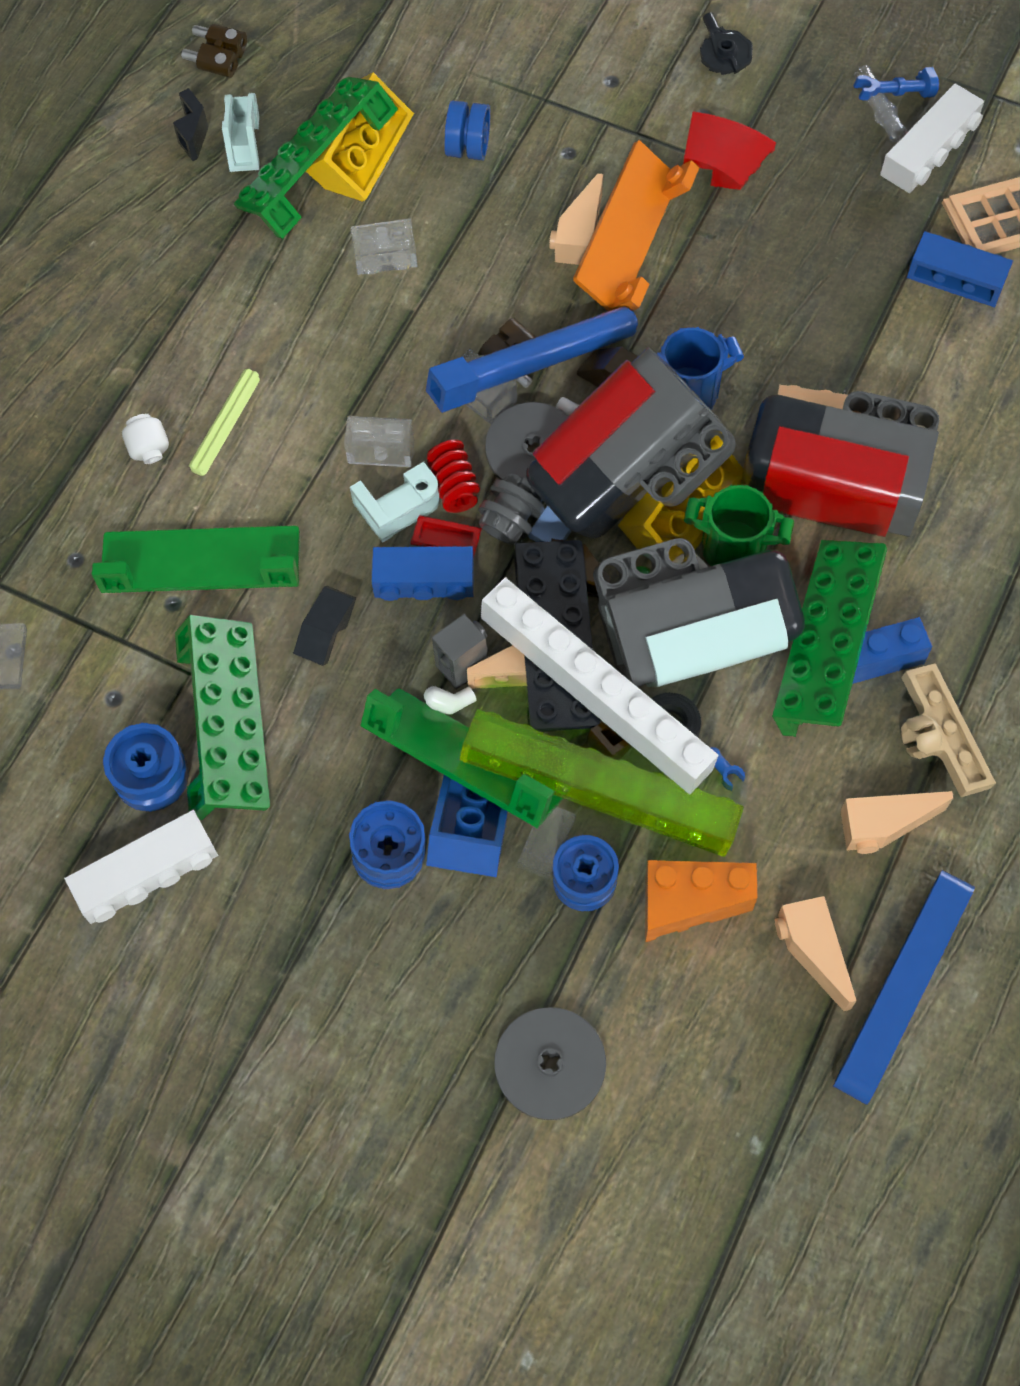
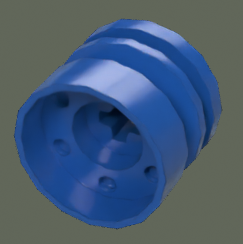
M391 800L375 802L361 810L353 820L349 833L352 862L359 877L371 886L382 889L400 888L411 882L422 869L425 858L424 825L417 813L405 804ZM386 845H392L391 855H384L383 850H385Z

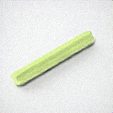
M245 369L189 464L193 473L204 476L208 472L260 381L259 374L256 371Z

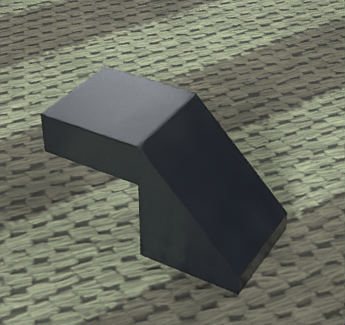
M187 88L179 93L186 116L174 121L173 125L178 143L190 159L195 161L199 157L208 130V123L203 105L192 91Z
M324 586L302 622L293 654L322 666L328 664L336 635L347 628L356 597L332 587Z

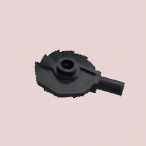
M706 13L703 16V21L709 36L708 39L705 38L702 47H700L702 64L708 67L709 71L721 73V75L740 72L752 62V42L739 31L726 30L723 26L719 27L713 13Z

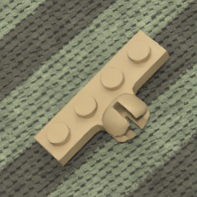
M936 663L906 671L901 678L919 712V716L909 718L901 727L902 743H917V746L907 748V753L911 757L918 759L932 755L940 757L960 797L991 789L996 782Z

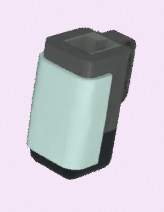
M678 538L608 558L598 563L593 572L599 596L598 608L616 670L637 687L645 684L648 687H660L787 649L788 642L799 638L805 628V618L789 562L785 555L774 549L700 569L692 544L685 539ZM672 546H678L683 550L684 559L681 564H675L670 560L669 550ZM639 555H644L651 561L652 567L648 574L640 573L636 568V559ZM606 565L616 567L619 572V578L614 584L606 582L603 578L602 572Z

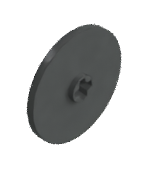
M539 402L517 404L498 415L488 430L485 444L486 458L499 480H504L507 474H516L526 478V470L535 459L533 452L528 451V445H533L534 442L540 445L568 416L556 407Z
M539 1008L515 1019L502 1034L495 1053L496 1078L506 1099L522 1113L541 1120L565 1119L584 1110L599 1093L606 1072L605 1050L595 1029L581 1016L561 1008ZM548 1055L551 1059L557 1056L559 1058L557 1061L558 1070L554 1072L550 1068L543 1070L541 1068L544 1065L543 1056Z

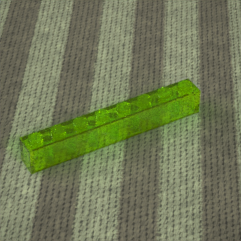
M477 709L465 737L459 759L515 781L523 774H526L554 790L553 795L722 857L727 855L734 842L744 806L736 804L730 798L717 797L701 791L698 787L691 794H688L673 780L668 779L661 773L643 770L635 767L628 761L616 760L602 755L596 749L580 747L569 743L563 737L550 736L535 730L530 725L517 724L502 718L497 713L485 712Z

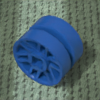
M451 100L445 126V155L447 157L462 158L466 149L468 159L484 161L490 132V105L473 103L469 113L467 102Z
M580 835L570 838L559 847L553 860V887L558 898L566 906L578 911H592L601 908L610 901L616 890L619 870L618 858L613 848L604 840L591 835Z

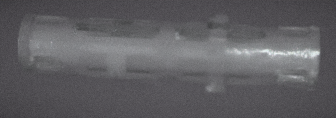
M865 65L859 68L862 75L876 79L870 66ZM858 71L854 73L855 80L860 76ZM878 93L872 96L868 102L875 112L874 118L876 122L883 126L891 142L900 141L902 138L898 131L901 132L902 136H905L907 129L897 115L898 109L896 105L890 103L885 93Z

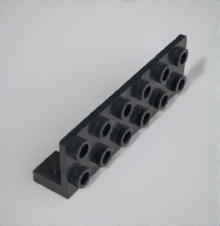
M582 541L515 543L516 587L593 650ZM524 655L528 695L527 722L529 745L543 744L544 732L590 729L600 724V718Z

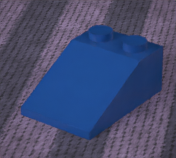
M444 775L429 834L426 866L497 877L508 811Z

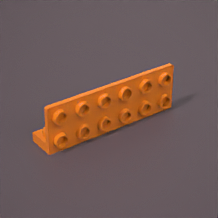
M640 140L636 141L632 146L573 277V281L607 311L622 306L629 308L631 311L640 308L650 284L642 276L636 278L669 201L690 191L699 171V167L692 160L670 169Z

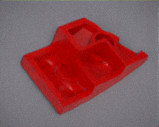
M693 111L683 164L692 160L699 168L713 170L711 186L741 190L748 182L749 176L756 173L761 167L762 161L768 154L775 151L776 142L741 123Z

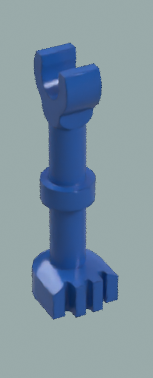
M925 67L922 71L918 72L916 80H905L903 77H895L892 81H878L869 76L860 75L853 86L854 88H863L859 95V99L863 101L869 100L878 93H892L894 96H902L905 92H919L921 97L931 98L935 97L938 93L939 79L933 67Z

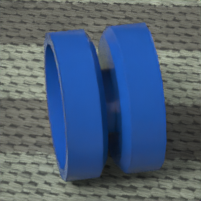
M140 723L128 726L115 734L106 746L103 758L105 775L122 801L133 809L148 812L165 809L177 801L186 789L189 778L187 760L172 734L159 725Z

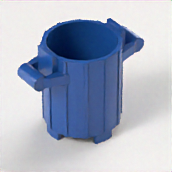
M699 327L681 328L667 337L663 347H661V352L657 353L711 410L719 396L722 371L744 358L736 337L723 338L722 334L716 337L712 332L710 333Z

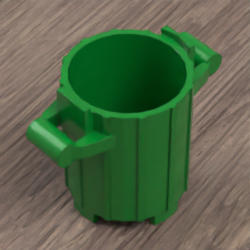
M730 485L718 493L716 492L714 497L708 495L707 498H689L683 519L685 523L704 531L702 555L710 566L765 551L767 545L790 544L795 523L793 519L778 513V510H772L773 506L764 493L749 487V485ZM703 506L705 507L703 519L699 520L700 507ZM775 522L780 523L778 536H773Z

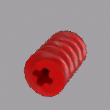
M453 439L432 447L428 451L426 459L431 472L438 481V493L442 499L443 508L450 513H460L475 507L478 503L476 495L480 491V486L475 482V474L471 472L472 465L467 461L468 454L464 451L463 442Z

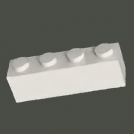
M954 84L886 154L880 176L909 194L918 184L922 186L928 180L932 169L935 166L940 167L945 162L949 151L952 148L957 149L962 144L966 133L969 130L974 131L979 126L983 115L980 113L984 100Z
M192 810L64 879L83 916L90 924L94 922L100 923L112 918L118 909L128 904L135 905L142 902L148 897V893L157 888H166L175 884L183 874L191 870L196 871L207 867L218 854L195 811Z

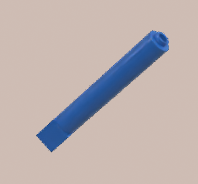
M622 306L468 362L462 356L431 367L428 372L426 392L442 413L475 401L476 394L632 337L635 335L638 326L637 317L629 308Z

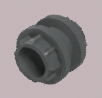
M507 474L504 480H495L490 488L496 496L494 501L484 500L478 508L482 515L479 524L492 537L513 545L520 538L526 539L529 537L532 527L527 520L529 517L539 518L544 511V506L541 503L542 499L532 489L526 478L516 474Z

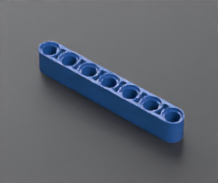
M941 870L833 1087L868 1105L974 892L975 886Z

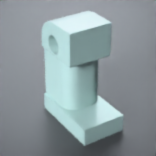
M249 93L248 96L232 97L231 94L225 95L224 121H222V131L230 172L259 170L260 162L254 129H259V111L256 94Z
M424 462L403 474L404 484L377 500L373 498L361 480L350 486L353 504L382 543L415 523L419 515L428 516L438 508L440 502L438 481Z

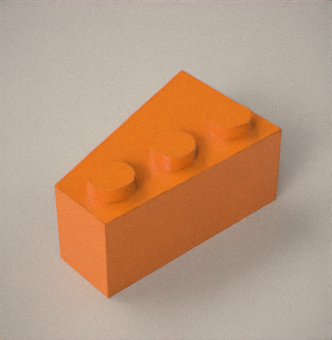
M648 860L645 874V942L676 931L678 933L686 931L690 927L706 922L713 923L753 911L758 898L757 863Z

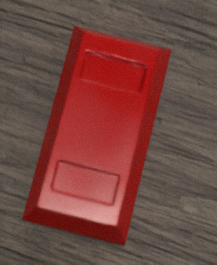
M419 515L410 544L420 547L473 546L474 557L482 528Z

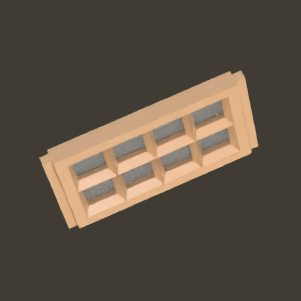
M1020 177L958 193L943 199L942 205L962 244H967L992 254L1020 248Z

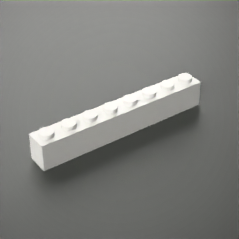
M506 577L482 599L481 619L688 794H691L713 771L719 756L715 751Z

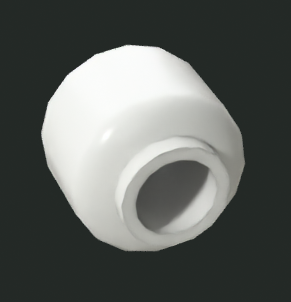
M140 414L130 418L126 422L127 426L122 431V438L129 456L134 460L144 461L145 464H152L163 458L162 454L169 446V441L161 421L151 417L149 414Z

